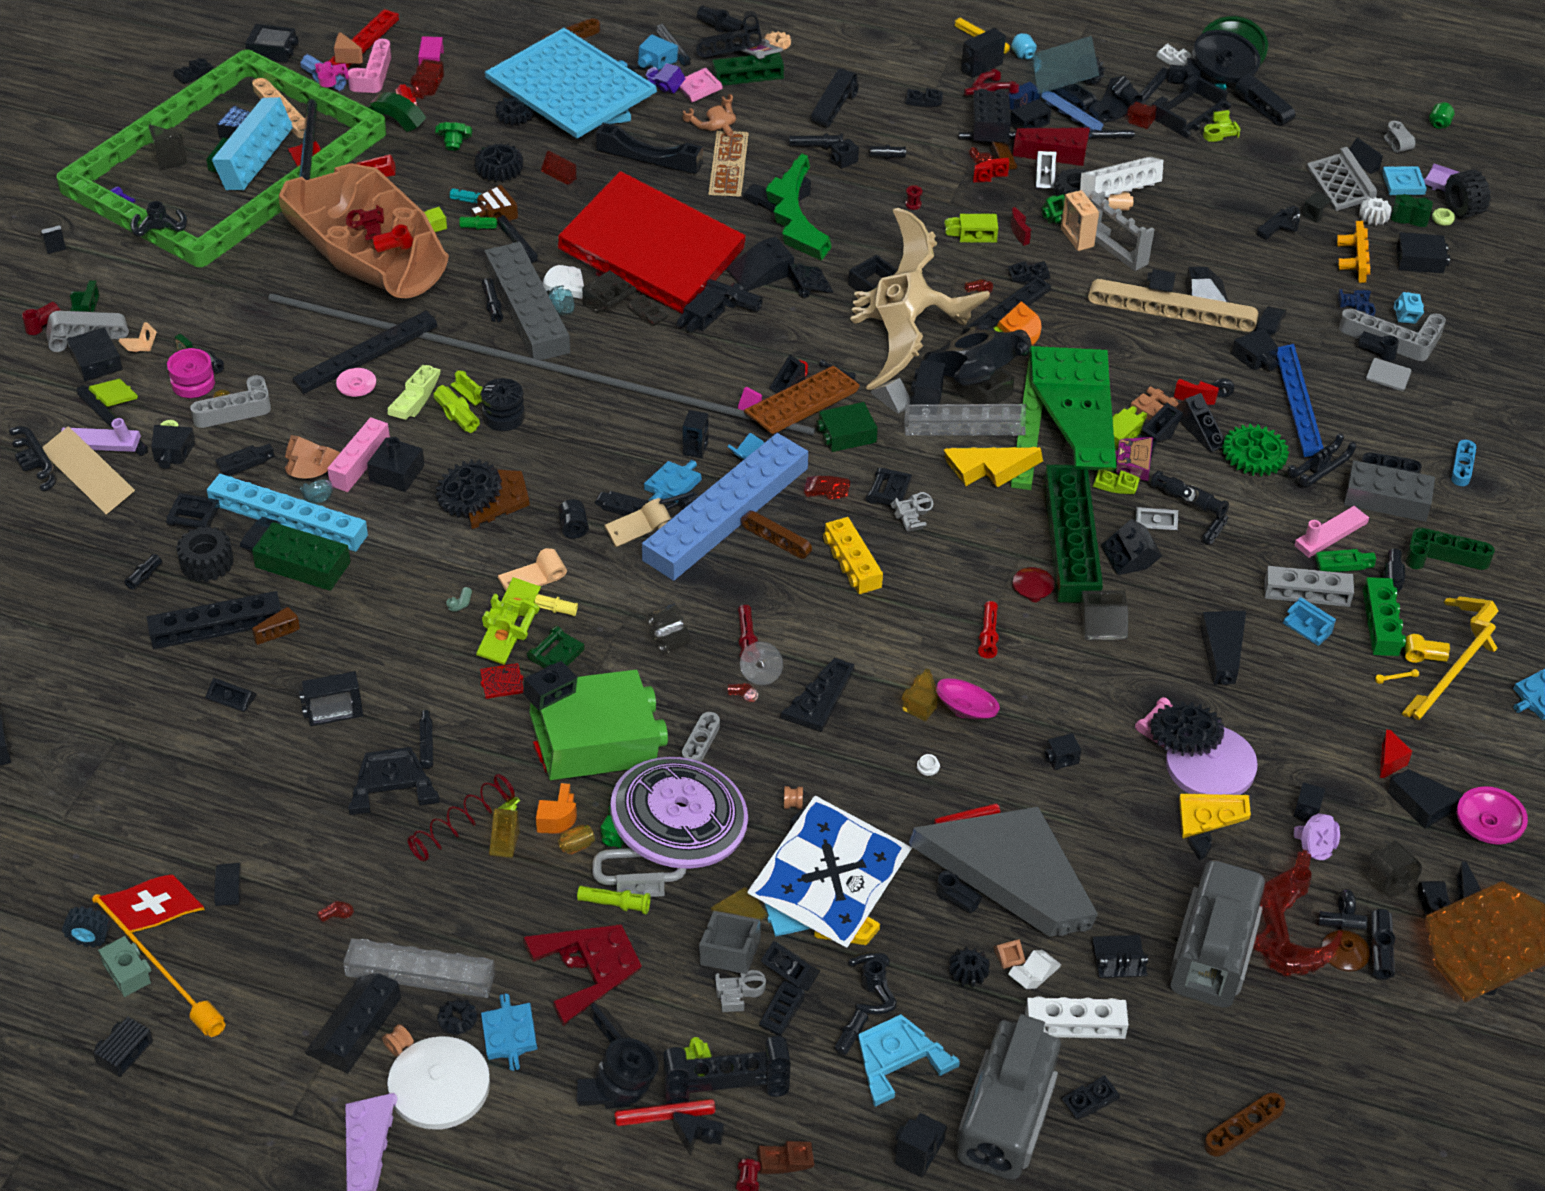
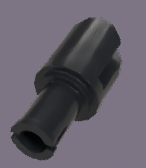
M1391 549L1388 551V563L1384 566V578L1393 579V585L1397 588L1398 593L1402 590L1405 583V565L1401 562V550Z

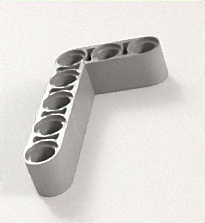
M1345 309L1342 313L1339 330L1358 339L1361 338L1364 331L1381 337L1387 335L1395 336L1399 340L1398 354L1417 361H1425L1439 341L1446 320L1440 314H1431L1419 333L1355 309Z

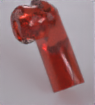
M975 147L969 151V154L977 164L994 159L990 153H980Z
M984 279L965 283L966 292L977 290L980 292L989 291L990 293L994 287L991 281Z
M749 683L728 684V695H740L749 702H753L758 698L757 690Z
M335 901L318 911L317 916L321 922H325L331 917L345 919L352 916L353 907L351 904Z

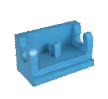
M1300 597L1289 608L1287 612L1290 615L1283 622V624L1319 646L1332 634L1336 619Z

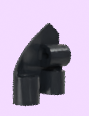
M1125 76L1110 78L1105 95L1101 101H1095L1090 106L1089 113L1101 123L1114 121L1136 109L1142 103L1143 96Z

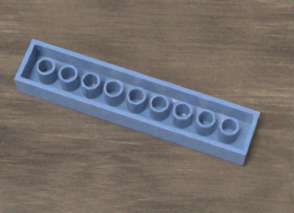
M776 433L642 543V561L673 581L676 580L742 524L741 517L749 510L757 512L807 470L808 451Z

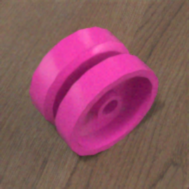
M195 348L182 349L169 358L167 368L171 387L177 395L185 398H195L203 396L213 389L215 379L211 358L207 352Z

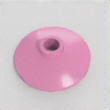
M352 368L338 376L336 385L338 390L344 395L353 397L363 396L375 388L376 377L367 369Z

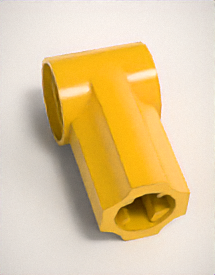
M1411 634L1406 637L1405 658L1409 662L1418 663L1424 659L1448 661L1450 643L1427 641L1419 634Z

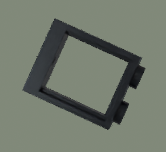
M876 254L849 270L848 285L856 291L869 292L876 287L868 282L866 278L875 273L881 278L893 276L898 269Z

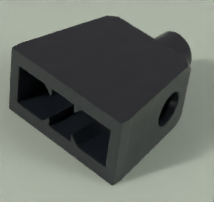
M1264 328L1234 340L1231 354L1250 369L1257 370L1266 367L1269 371H1272L1278 366L1276 361L1278 346Z
M154 425L152 437L154 461L158 462V465L163 469H168L171 463H184L195 445L193 428Z

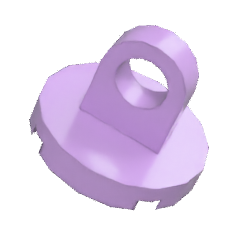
M1316 814L1307 821L1305 826H1296L1294 828V837L1302 840V848L1307 856L1315 860H1325L1332 855L1333 848L1336 849L1339 844L1340 828L1332 816Z

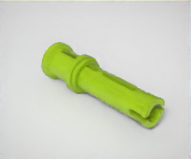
M580 885L577 893L578 901L620 907L623 911H628L629 909L642 911V914L648 913L651 902L650 893H645V895L631 893L630 890L615 892Z

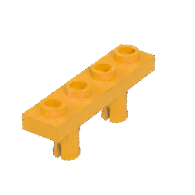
M1356 221V233L1337 235L1338 247L1354 246L1357 251L1356 258H1339V270L1358 271L1359 283H1366V277L1370 275L1369 252H1366L1368 251V240H1365L1368 239V230L1364 228L1363 221Z

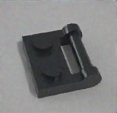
M881 467L878 468L875 473L876 478L873 486L866 495V501L870 504L878 502L891 505L896 498H898V501H904L912 480V474ZM889 479L884 492L880 493L879 490L883 480Z
M179 493L167 516L166 523L170 526L182 525L193 528L211 526V522L220 506L219 500ZM180 514V515L198 517V518H203V519H202V520H196V519H190V518L179 517L178 515Z

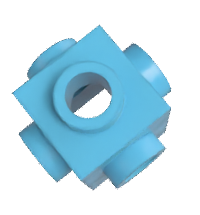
M1402 292L1394 303L1398 322L1416 324L1424 313L1420 294Z

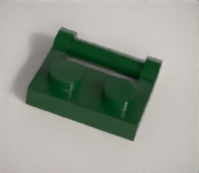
M554 626L550 630V634L539 645L527 652V657L544 669L559 661L568 666L585 650L584 643L564 633L559 626ZM555 640L559 641L545 656L541 655Z

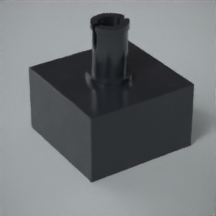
M395 436L386 437L367 462L369 481L403 492L408 490L425 466L423 448L401 442Z

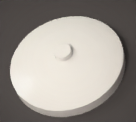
M432 1037L411 1045L397 1057L388 1077L389 1094L395 1093L398 1097L396 1106H393L396 1112L407 1122L425 1129H446L467 1121L482 1107L490 1087L489 1070L482 1054L471 1044L452 1037Z

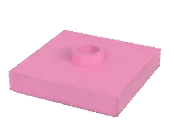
M704 68L686 76V79L678 88L691 102H694L722 89V84Z

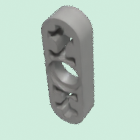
M706 712L701 715L682 750V758L702 762L720 728V718L716 713ZM703 736L707 740L705 742H697L695 738ZM694 749H696V755L689 757L693 754Z

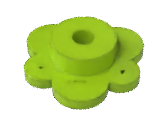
M515 797L509 802H505L496 811L499 813L505 812V814L510 813L517 808L516 804L520 799Z

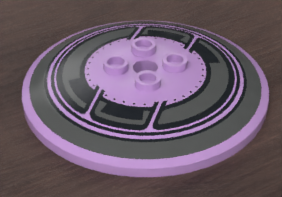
M660 757L635 765L618 780L611 797L610 813L612 822L622 840L644 858L669 867L699 868L725 859L740 845L748 824L746 803L735 784L717 769L688 758ZM682 802L686 805V807H680L676 803Z

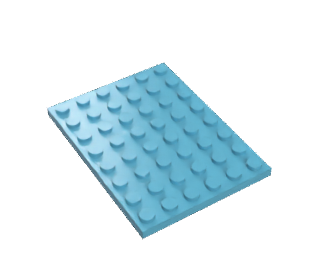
M565 28L485 72V77L576 138L581 137L603 122L610 120L657 92L654 84Z

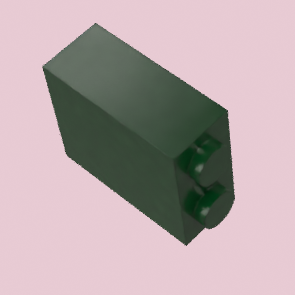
M865 402L819 411V420L816 421L818 431L822 432L825 445L829 446L831 452L877 443L878 427Z

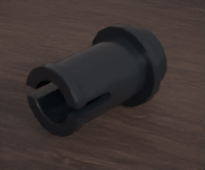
M206 351L211 358L213 372L220 373L224 369V362L222 359L217 358L213 351H209V353Z

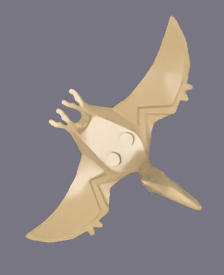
M900 208L893 209L901 229L904 244L903 257L898 271L893 276L882 278L877 287L872 291H858L854 293L859 300L853 301L855 307L852 308V311L855 313V316H851V321L855 324L862 322L866 318L883 320L889 335L887 361L879 375L867 385V390L875 389L889 381L903 370L914 356H919L918 350L923 347L920 342L923 335L914 322L916 317L926 307L936 305L959 324L966 325L971 318V311L990 297L989 291H983L968 296L950 298L943 293L931 289L923 278L922 268L934 257L933 247L937 245V242L934 240L936 235L934 232L929 233L924 223L915 215ZM870 303V305H869L868 308H860V307H862V306H864V305Z

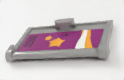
M762 39L759 46L740 51L760 59L764 58V55L781 52L783 48L769 44L767 39Z

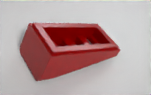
M391 155L357 163V165L377 168L385 177L396 175V165Z

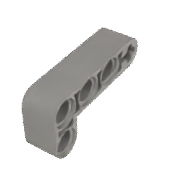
M54 311L48 317L46 329L49 348L53 352L63 351L67 346L68 337H74L105 327L111 339L125 338L129 333L126 318L119 313Z
M258 375L248 378V391L194 402L190 408L194 425L204 428L269 413L271 404L264 378Z

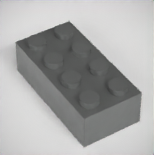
M1353 460L1344 505L1426 522L1432 503L1435 477Z

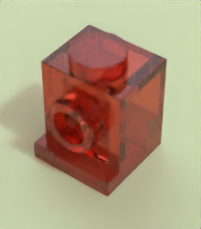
M1135 102L1128 109V123L1148 130L1155 120L1157 106L1153 105L1151 107Z

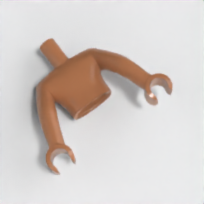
M731 94L728 95V100L722 97V106H715L707 111L706 116L710 121L702 122L693 116L694 111L692 108L689 109V114L683 111L682 118L686 122H692L701 130L714 131L723 129L727 136H731L733 131L729 125L736 121V116L731 107L733 97Z

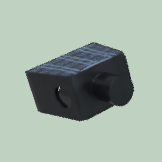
M233 105L217 123L219 139L223 137L229 139L250 112Z

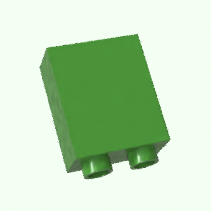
M637 670L578 677L576 693L540 711L530 702L529 714L550 780L629 770L639 763L657 758L658 747L666 746L668 742L667 727L663 719H654L652 714L656 710L654 690L652 686L643 687Z

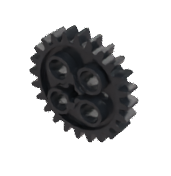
M471 459L469 464H466L465 461H462V466L455 464L454 470L448 468L449 474H442L444 480H438L439 486L436 487V497L445 512L448 511L450 515L455 513L457 517H460L463 513L466 518L471 512L475 516L477 510L483 513V507L490 508L489 503L496 502L494 496H500L499 490L502 489L500 484L502 480L493 464L489 465L488 461L482 464L481 459L474 463L473 459Z
M1182 701L1181 705L1178 706L1173 702L1172 707L1164 705V709L1159 708L1158 713L1153 714L1150 733L1153 734V740H1158V746L1164 745V750L1173 749L1172 754L1180 751L1181 756L1189 753L1193 757L1194 753L1197 752L1202 756L1203 751L1210 753L1211 748L1216 750L1217 745H1221L1224 737V723H1221V717H1217V712L1210 713L1209 707L1202 709V704L1195 707L1193 702L1186 705Z

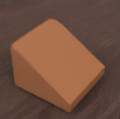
M1020 939L993 946L1003 969L1026 962Z

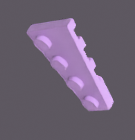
M395 1093L346 1104L347 1191L377 1190L383 1164L381 1158L383 1150H386L387 1132L388 1128L392 1125L393 1106H396L398 1098Z

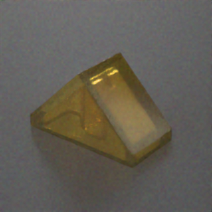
M494 808L489 855L513 857L520 832L518 811Z

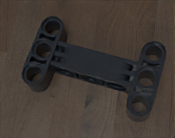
M782 1036L768 1038L764 1043L763 1052L687 1060L684 1048L672 1047L665 1050L663 1053V1071L666 1103L689 1102V1093L758 1085H766L767 1094L771 1097L786 1095L790 1088L791 1067L787 1039Z

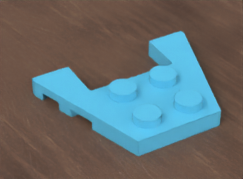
M902 1015L858 1034V1042L875 1107L895 1097V1091L885 1075L925 1056H927L940 1076L959 1067L960 1061L954 1055L951 1057L943 1050L944 1047L937 1042L933 1043L925 1036L922 1030Z

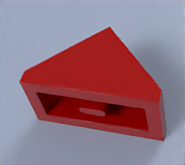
M1386 729L1382 742L1380 778H1385L1406 767L1412 754V750L1396 734Z

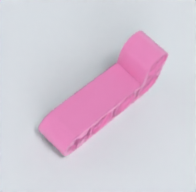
M378 39L374 42L366 69L353 68L348 70V83L351 91L366 93L381 91L391 60L390 42L387 39Z

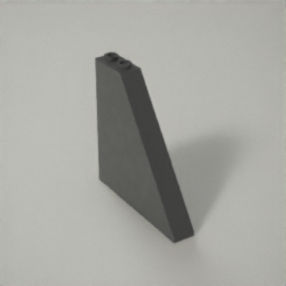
M1039 807L914 827L909 841L911 847L946 870L951 871L954 875H958L960 879L1049 937L1064 936L1078 931L1085 932L1092 928L1098 913Z

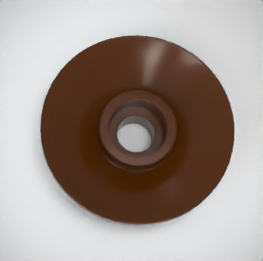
M1346 930L1331 932L1324 938L1322 943V954L1325 960L1336 969L1347 972L1362 969L1369 961L1370 949L1368 944L1361 936L1354 932Z

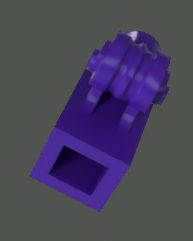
M668 63L665 64L660 72L656 67H653L646 73L647 81L659 87L661 91L673 94L686 79L678 66Z

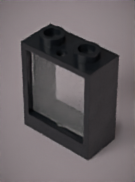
M255 24L245 42L246 50H251L272 61L288 62L290 56L293 55L295 46L298 45L299 38L296 35L295 28Z
M356 671L302 681L303 690L299 691L301 704L306 703V705H302L304 719L309 718L310 727L363 717Z

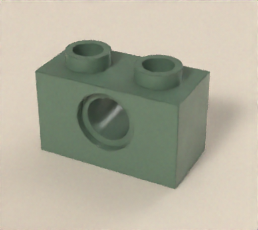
M125 936L98 950L102 964L124 997L151 983L148 975L151 972L149 964L145 959L140 960V952L134 942L130 944Z

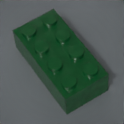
M275 522L271 523L252 549L255 568L329 591L333 589L351 563L347 544Z

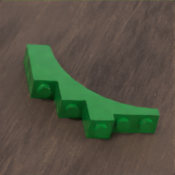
M801 153L798 159L794 160L789 171L784 173L782 179L775 177L767 185L766 194L768 201L777 205L774 209L776 223L785 226L782 232L785 245L822 261L832 247L830 237L809 223L799 206L800 187L804 176L810 168L808 156Z

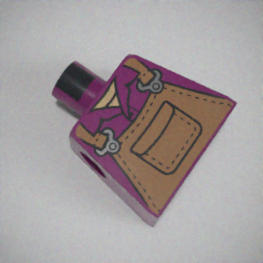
M1153 438L1119 440V449L1115 450L1116 473L1119 474L1122 470L1139 477L1140 480L1149 481Z

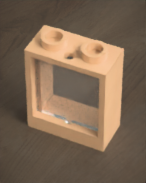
M1082 190L1065 194L1061 223L1062 232L1077 251L1094 247L1099 211Z

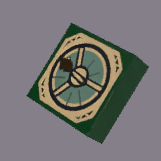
M182 334L175 336L177 351L193 348V343Z

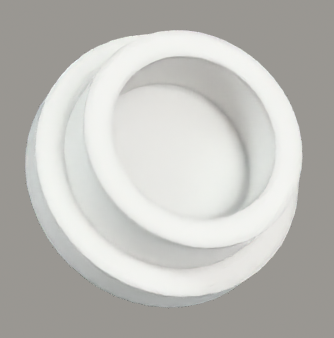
M923 755L917 762V769L923 775L932 776L939 771L940 764L934 755Z

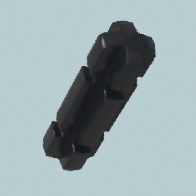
M1227 515L1222 518L1216 516V519L1207 529L1208 531L1203 535V543L1211 545L1228 522Z

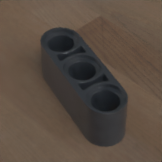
M1373 452L1365 453L1361 461L1419 474L1422 468L1421 463L1414 459Z

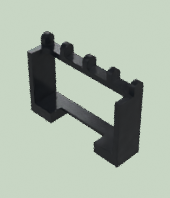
M1194 74L1184 81L1183 90L1180 95L1169 102L1163 96L1151 104L1149 118L1188 138L1191 135L1190 130L1198 131L1200 123L1208 124L1211 122L1210 117L1214 115V112H1220L1222 108L1228 110L1231 108V104L1226 101L1228 92ZM1195 93L1216 104L1187 125L1186 119L1170 111Z

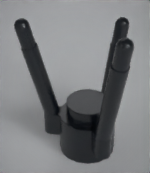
M689 491L685 494L660 500L659 503L673 502L666 505L665 508L668 510L679 505L683 510L699 496L696 492Z

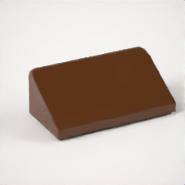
M991 141L990 149L994 159L1008 158L1009 170L1017 169L1016 162L1008 145L1002 142Z

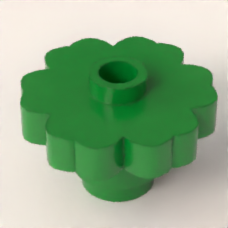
M444 122L439 123L435 128L436 135L444 138L447 150H460L462 140L472 137L471 127L461 123Z

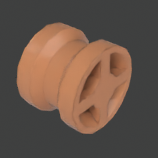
M785 786L784 809L796 807L798 810H802L803 787L791 789L789 786Z
M400 1024L394 1027L391 1034H385L382 1037L384 1045L394 1056H399L405 1047H410L414 1043L410 1033Z

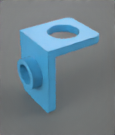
M749 433L738 449L730 444L727 447L735 456L744 460L763 445L764 441Z

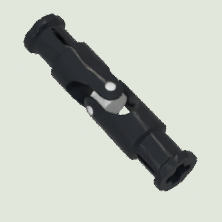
M1160 470L1155 472L1151 478V487H1158L1172 497L1182 498L1184 502L1205 512H1213L1218 518L1225 516L1229 509L1228 501H1220L1214 498V495L1192 485L1187 486L1182 480L1175 477L1170 478Z

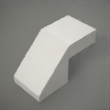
M1033 950L1023 966H1013L1009 975L1026 989H1034L1059 969L1061 964L1044 950Z

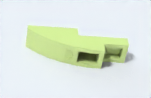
M422 365L405 383L403 393L388 407V415L405 420L409 416L415 417L432 393L441 369L433 368L430 365Z

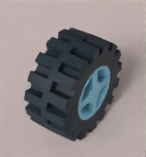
M81 906L79 909L74 907L67 914L62 927V933H64L66 938L69 937V941H75L79 946L82 944L84 947H88V945L92 948L96 947V945L99 947L106 939L110 928V920L106 919L107 916L105 914L101 915L100 911H94L93 908L89 907L86 909L84 906Z

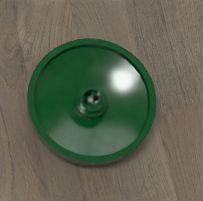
M1227 16L1212 21L1203 30L1202 33L1210 30H1226L1243 36L1256 47L1261 59L1260 66L1263 64L1268 51V40L1264 31L1253 21L1238 16Z

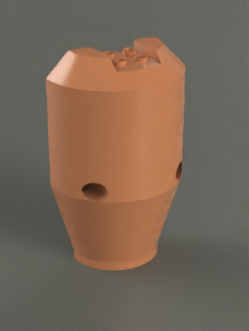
M350 163L335 167L334 173L305 180L303 177L285 181L279 194V204L283 215L335 268L344 274L386 290L397 298H411L431 288L444 272L449 255L444 251L425 213L377 168ZM376 205L384 210V223L381 224V234L391 232L395 226L403 224L407 226L413 236V244L408 249L396 247L377 252L374 243L365 240L367 230L364 228L354 230L346 224L347 214L352 210L363 209L368 211L376 209ZM356 215L353 221H359L360 215Z

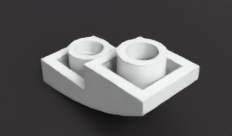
M1169 44L1157 53L1158 58L1171 65L1186 66L1187 58H1193V55L1185 49L1178 52Z

